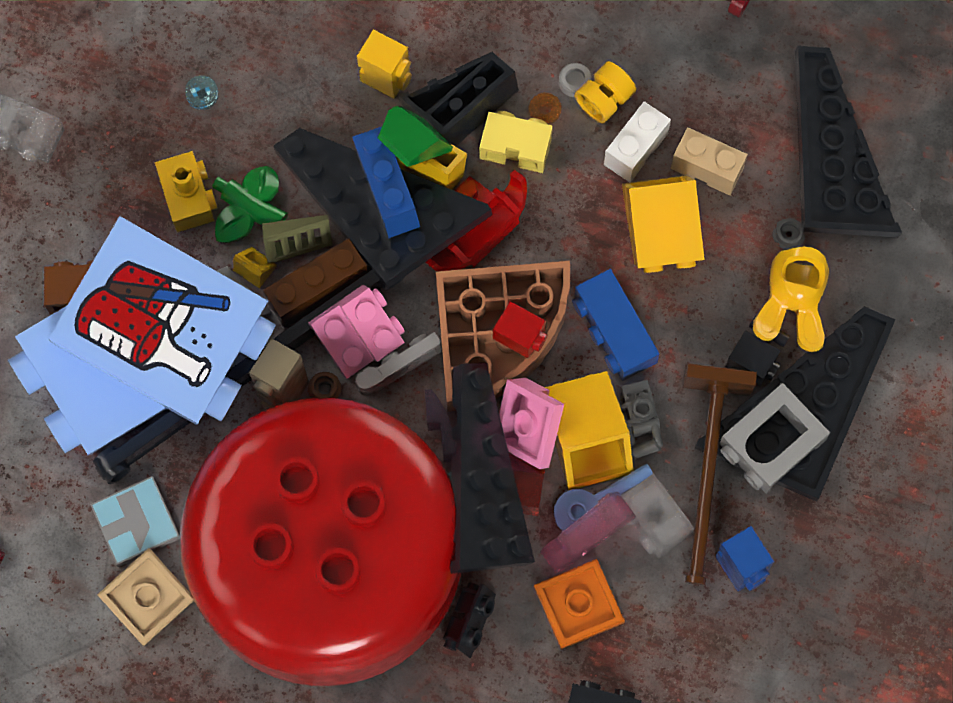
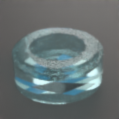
M195 76L188 81L185 87L187 101L195 109L205 110L211 108L218 100L217 85L208 76Z

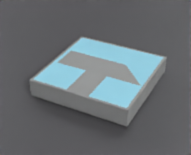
M153 476L90 504L118 567L136 560L148 548L155 551L180 539L178 530Z

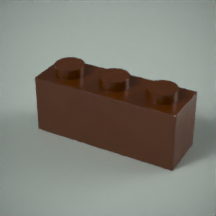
M348 238L265 288L263 292L273 313L282 327L286 328L368 273L367 265Z

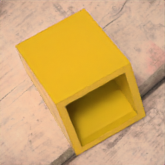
M685 175L622 184L634 265L637 268H643L644 273L663 271V265L676 264V268H690L696 266V261L704 260L696 180Z
M607 371L589 374L582 378L545 387L549 390L548 396L564 404L555 446L568 491L623 477L634 471L630 433Z

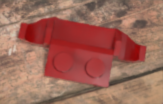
M513 170L510 173V182L503 192L498 188L490 191L471 176L462 182L454 191L488 204L492 210V216L425 263L437 272L461 270L469 265L475 267L520 223L519 217L525 207L527 198V182L523 175Z

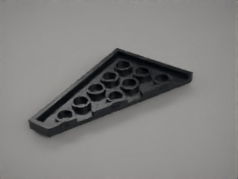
M298 128L273 146L276 154L345 238L350 239L360 256L387 289L492 216V210L488 204L400 169L415 206L420 227L388 238L356 150L302 128Z
M865 306L860 309L851 319L840 325L831 335L824 339L823 347L819 351H808L791 367L785 369L776 379L761 391L755 393L740 405L736 411L721 421L717 458L731 464L721 453L720 441L722 436L783 383L823 424L830 434L817 449L814 448L775 484L817 502L896 319ZM778 410L749 436L745 445L746 452L755 462L769 463L796 441L801 434ZM706 435L698 439L695 449L704 452Z

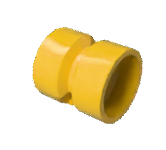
M610 61L606 62L594 73V81H586L574 95L580 107L592 119L602 124L617 111V104H624L636 93V86L628 74Z

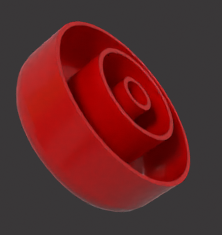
M311 398L283 403L264 410L234 428L217 444L198 470L190 487L184 505L180 530L181 561L190 593L199 611L221 641L243 661L275 678L310 686H335L366 680L382 674L414 654L430 638L448 612L456 594L461 573L450 574L451 561L455 560L454 530L456 529V507L452 482L439 458L417 433L391 415L369 405L336 398Z

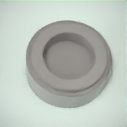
M570 63L563 67L559 74V87L561 91L567 96L575 97V92L586 81L591 80L589 69L580 63Z

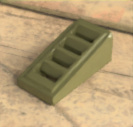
M328 215L262 223L267 263L282 261L333 245ZM320 228L321 236L315 237L314 229ZM307 232L308 238L302 239L301 233ZM294 236V240H288V237Z

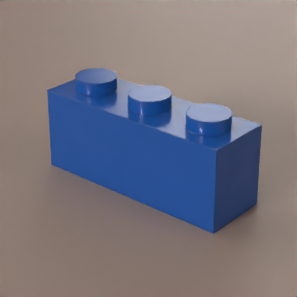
M381 126L352 138L388 238L419 228L420 224L397 159L378 139Z
M611 269L575 286V299L572 300L574 308L581 318L586 316L591 325L588 328L589 334L597 346L602 344L607 353V356L604 357L605 362L613 375L618 373L621 380L624 381L658 363L660 354Z

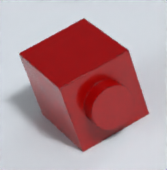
M510 301L493 328V339L529 358L533 350L540 351L548 337V334L545 333L546 321Z

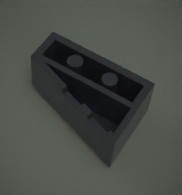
M490 52L456 68L455 73L438 81L436 78L428 81L427 86L410 94L408 91L400 94L399 99L404 108L424 118L449 143L457 146L487 119L488 112L494 113L519 91L515 71L495 53Z

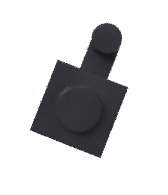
M755 317L749 325V328L753 329V321ZM745 330L730 354L725 367L757 372L755 385L761 387L765 378L772 381L781 366V363L776 361L780 350L770 345V343L774 341L784 347L790 335L780 330L774 339L764 341Z

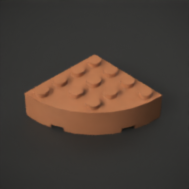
M570 261L436 272L447 412L456 411L453 407V368L462 363H487L495 399L503 395L508 379L527 378L539 367L554 346L564 323L570 292ZM510 301L546 321L545 333L548 334V337L540 351L533 350L529 358L493 339V328Z

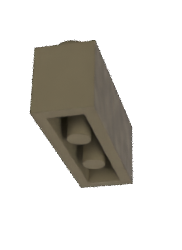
M272 338L249 372L254 384L253 387L257 392V397L261 400L260 405L266 410L283 403L298 400L309 383L301 355Z

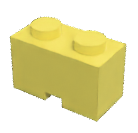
M506 111L488 112L479 147L480 159L504 165L506 159L519 161L518 168L543 173L552 140L553 126L547 125V122L538 118H530L528 120L516 118L514 114Z

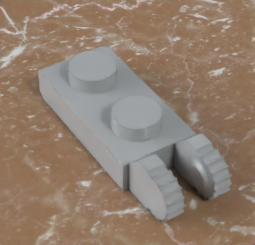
M433 332L429 336L426 334L419 335L409 343L410 347L400 354L395 351L383 358L381 366L377 368L368 366L363 369V372H359L355 378L358 392L361 395L364 394V396H369L373 392L376 393L441 353V341L436 333Z

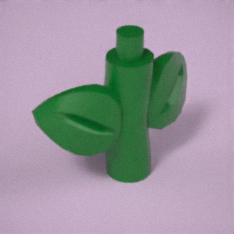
M269 166L258 167L248 172L242 181V185L233 179L227 182L219 176L212 185V188L221 193L220 199L229 204V206L221 210L216 221L215 237L217 242L231 243L243 239L250 233L254 222L262 225V223L284 221L288 217L287 212L267 203L279 191L278 175Z

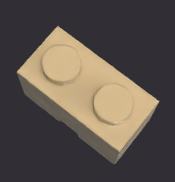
M687 127L673 155L671 169L694 180L698 178L706 182L708 186L731 196L744 169L748 154Z

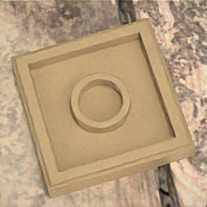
M150 548L97 594L143 646L194 601L191 593Z

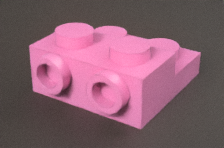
M361 285L308 322L346 379L373 360L380 361L405 343L400 336L405 332L404 328L395 316L389 318L383 310L387 303L382 294L376 288L371 291L365 285Z
M528 378L508 379L499 411L508 452L538 469L549 468L564 404L548 396V389Z

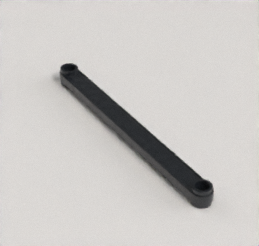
M369 267L370 271L286 329L275 337L274 340L291 350H295L316 335L308 322L361 285L369 287L371 291L375 288L378 291L381 288L389 290L404 278L387 289ZM247 357L232 367L225 376L244 386L252 380L249 372L256 361ZM173 411L168 412L119 448L112 446L98 454L93 460L97 472L108 484L118 482L130 472V465L191 422Z

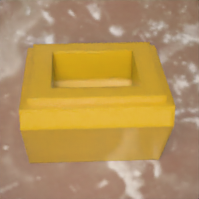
M253 247L245 249L233 258V271L259 289L277 266L275 262L267 263V257Z

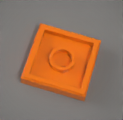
M597 559L534 585L535 592L561 650L625 622Z

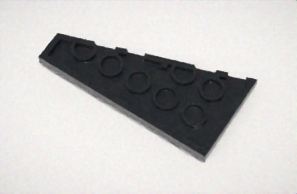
M798 45L795 49L802 232L898 238L902 234L898 222L895 223L890 210L892 205L888 195L883 193L878 180L879 172L862 129H858L854 119L855 111L851 102L847 101L841 86L843 81L830 48Z
M462 363L453 368V407L457 411V425L452 427V440L457 441V454L452 457V489L456 507V529L454 530L455 560L451 561L450 574L526 566L534 563L535 560L487 363Z

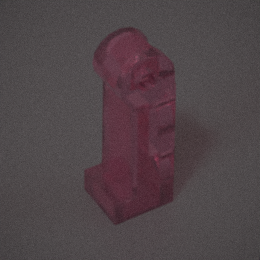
M619 492L608 493L598 501L597 505L560 533L559 537L548 543L540 553L555 573L560 572L634 520L636 515Z

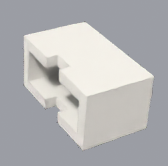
M644 101L606 149L604 165L631 183L645 165L649 156L655 152L668 135L671 119Z

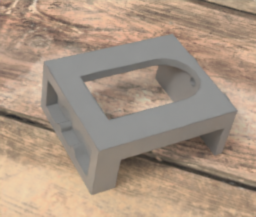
M782 383L722 436L720 441L721 453L731 464L735 465L738 463L746 472L744 477L756 490L761 488L767 494L772 486L814 448L817 449L827 440L830 432ZM779 410L800 432L801 436L771 462H755L746 452V440Z

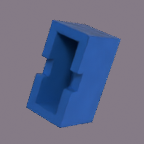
M752 526L721 544L716 559L737 592L745 587L748 591H751L766 581L765 578L770 575L769 569L774 560Z

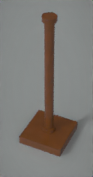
M688 363L684 373L682 388L704 390L711 394L689 575L685 576V583L695 585L706 584L703 571L724 395L750 396L756 384L757 372Z

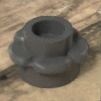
M787 218L780 220L776 224L777 228L773 230L772 237L774 242L780 244V248L787 250L803 244L805 235L802 232V224L799 221ZM787 232H790V233L792 234V236H791V237H787V236H786V233H787Z

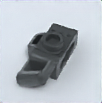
M648 380L621 386L620 399L623 405L620 408L622 413L626 412L628 420L625 422L630 433L632 456L640 458L661 450L663 440L660 433V422ZM647 435L653 436V439L636 444L635 438Z

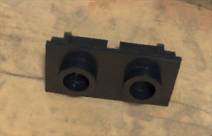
M469 582L467 588L463 587L455 611L465 614L463 620L451 617L443 636V640H445L443 647L455 652L459 650L468 658L472 657L474 650L480 645L486 619L492 614L495 606L494 599L496 594L484 584L480 583L479 586Z

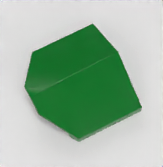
M395 106L388 110L378 135V139L407 167L449 153L453 149V146L424 118L403 106Z

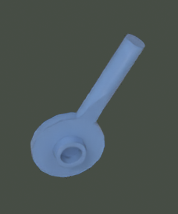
M646 463L595 495L584 489H572L564 492L554 506V518L557 526L570 536L581 537L590 534L598 526L601 519V506L654 475L651 468Z

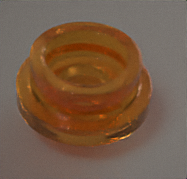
M551 93L537 94L530 101L529 114L531 118L544 120L547 122V125L552 124L560 117L561 103ZM542 106H548L551 111L543 114L539 109Z

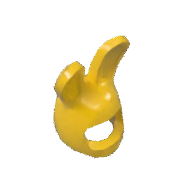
M797 247L780 251L773 259L770 271V296L753 321V331L761 340L771 341L780 331L786 310L796 312V333L799 346L809 352L819 351L823 347L824 331L818 313V303L826 288L829 267L825 256L820 251L812 247ZM795 261H808V262L814 264L815 266H812V265H802V264H797V263H793V262H795Z

